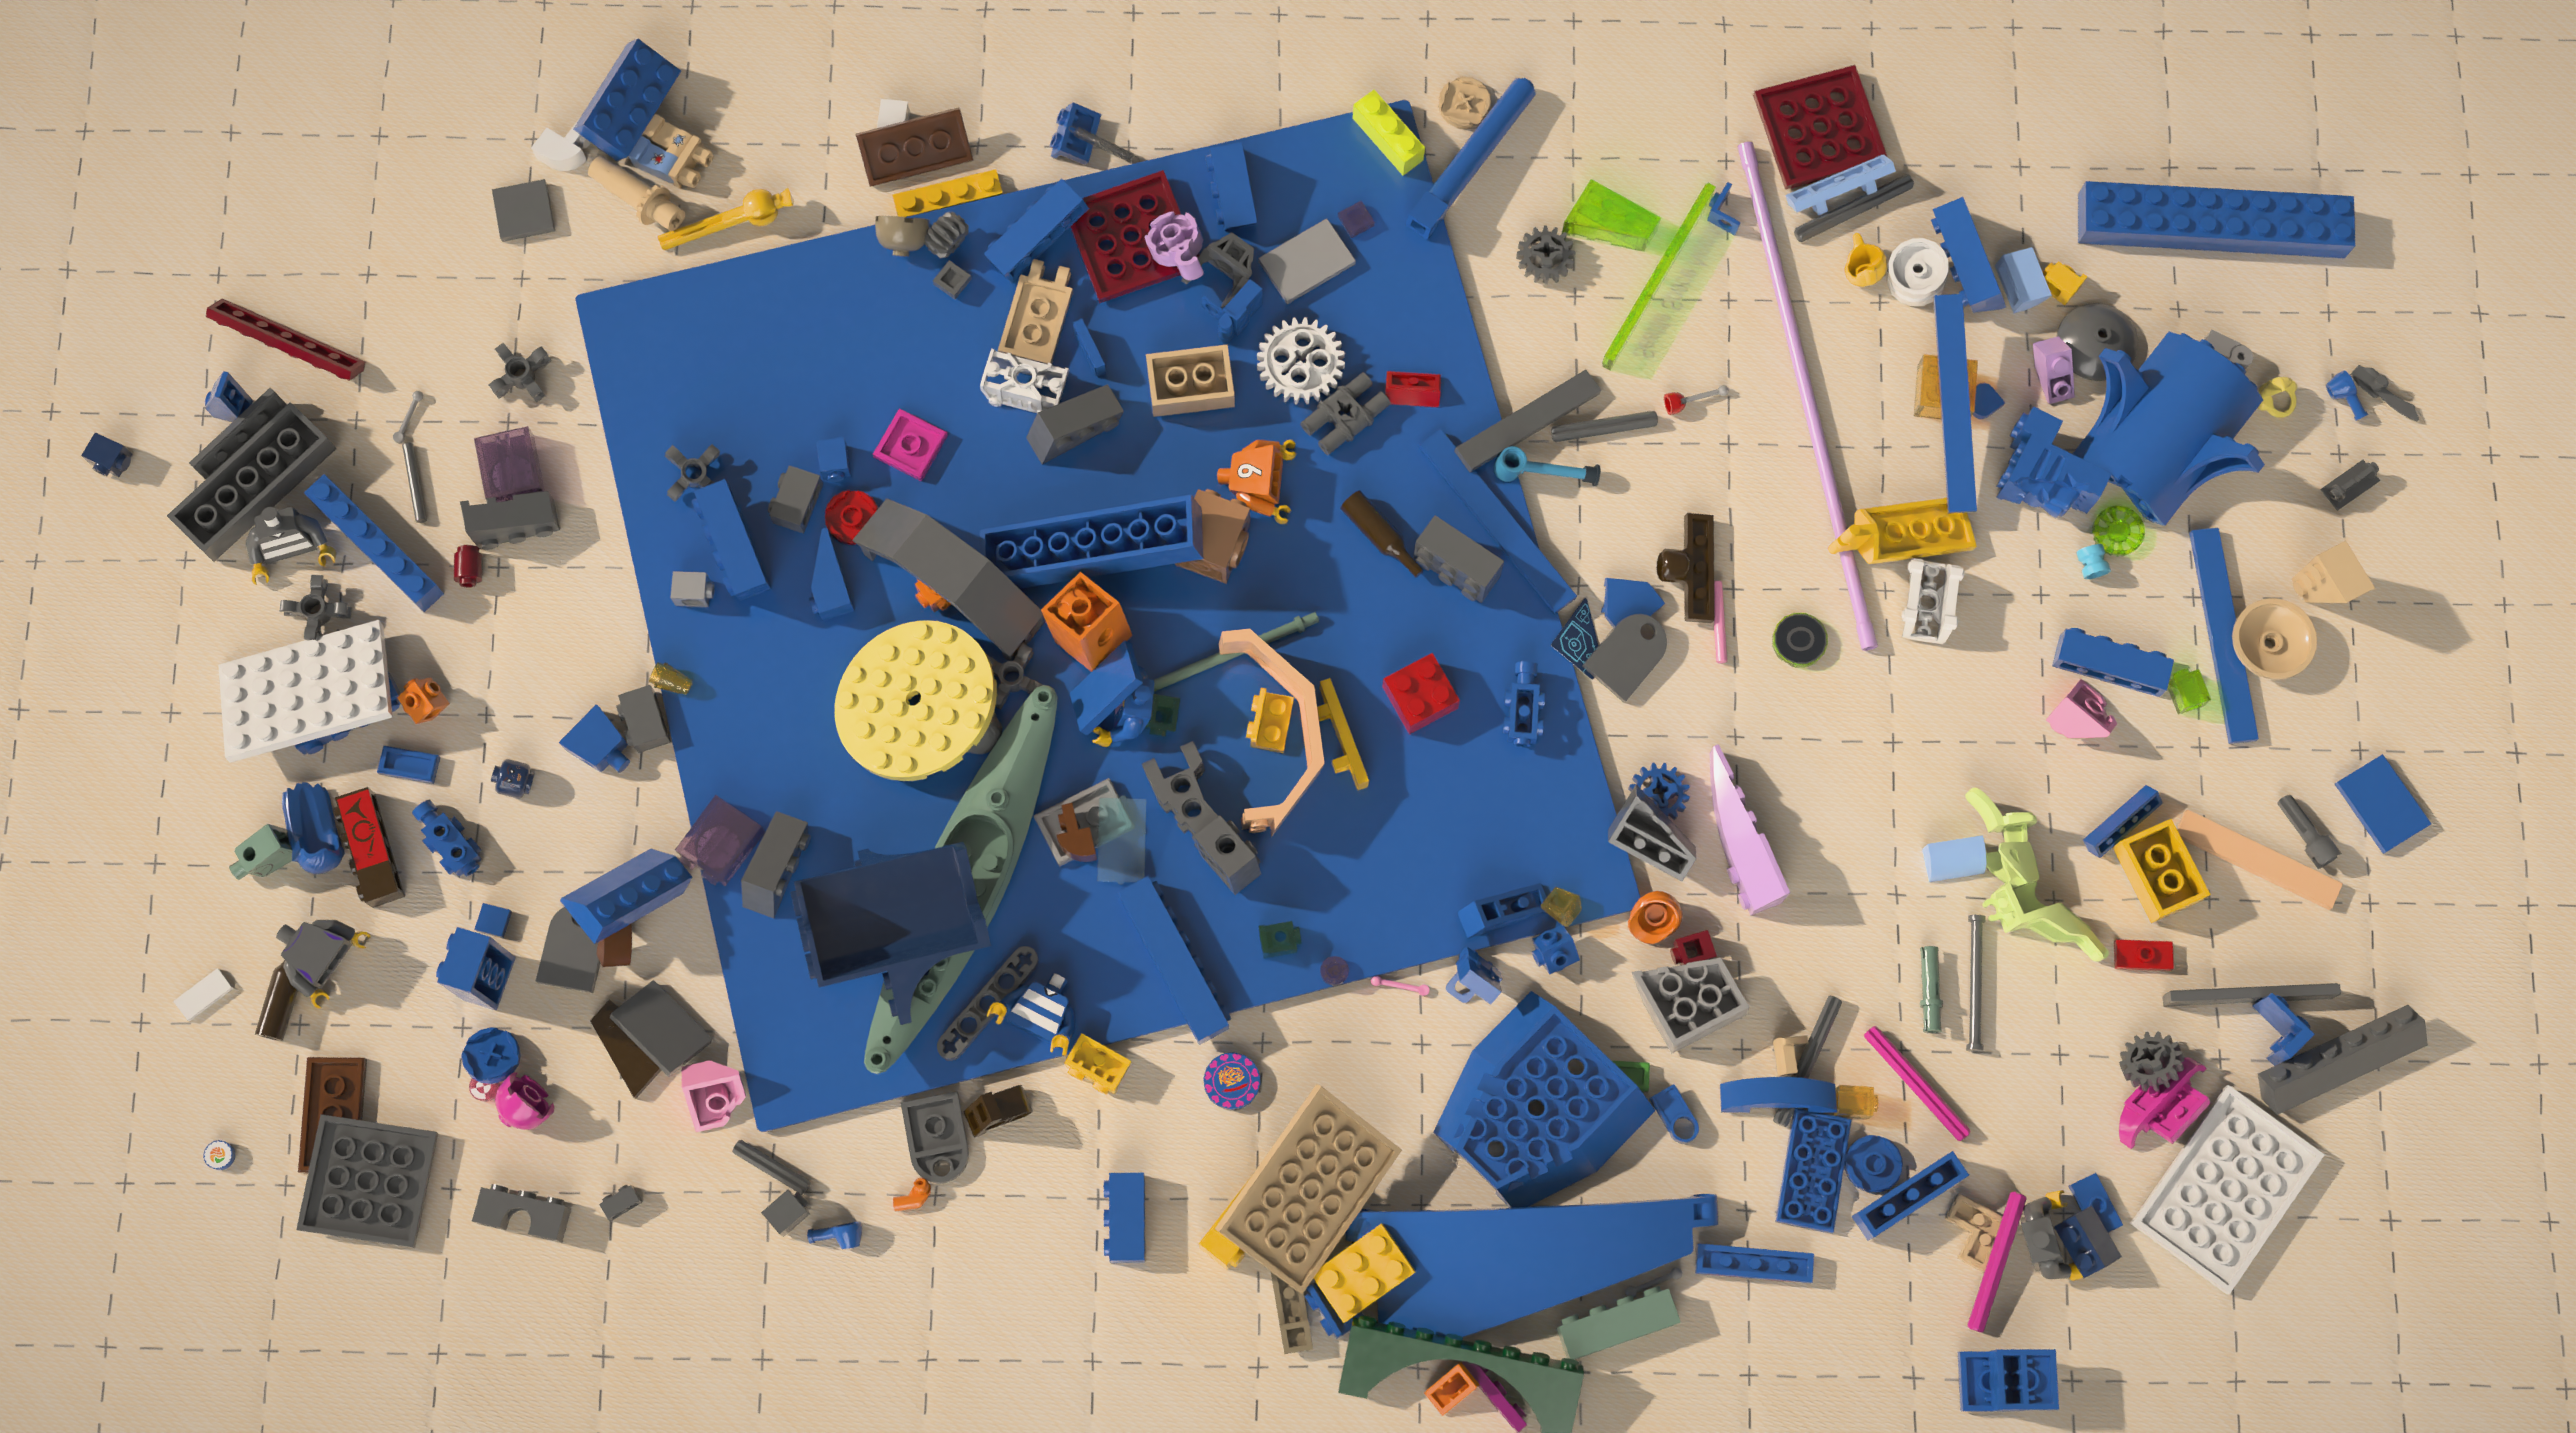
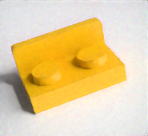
M1261 688L1260 695H1254L1251 711L1256 712L1254 722L1249 721L1246 738L1251 739L1252 748L1284 753L1294 697L1268 693L1266 688Z
M1082 1033L1064 1062L1065 1066L1069 1068L1067 1072L1069 1075L1080 1081L1084 1077L1094 1082L1092 1087L1105 1095L1109 1091L1116 1094L1120 1082L1132 1063L1127 1058Z

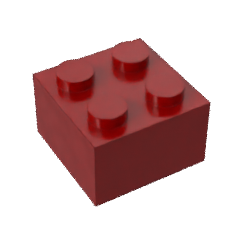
M1433 653L1383 678L1382 687L1409 734L1458 709L1460 700Z

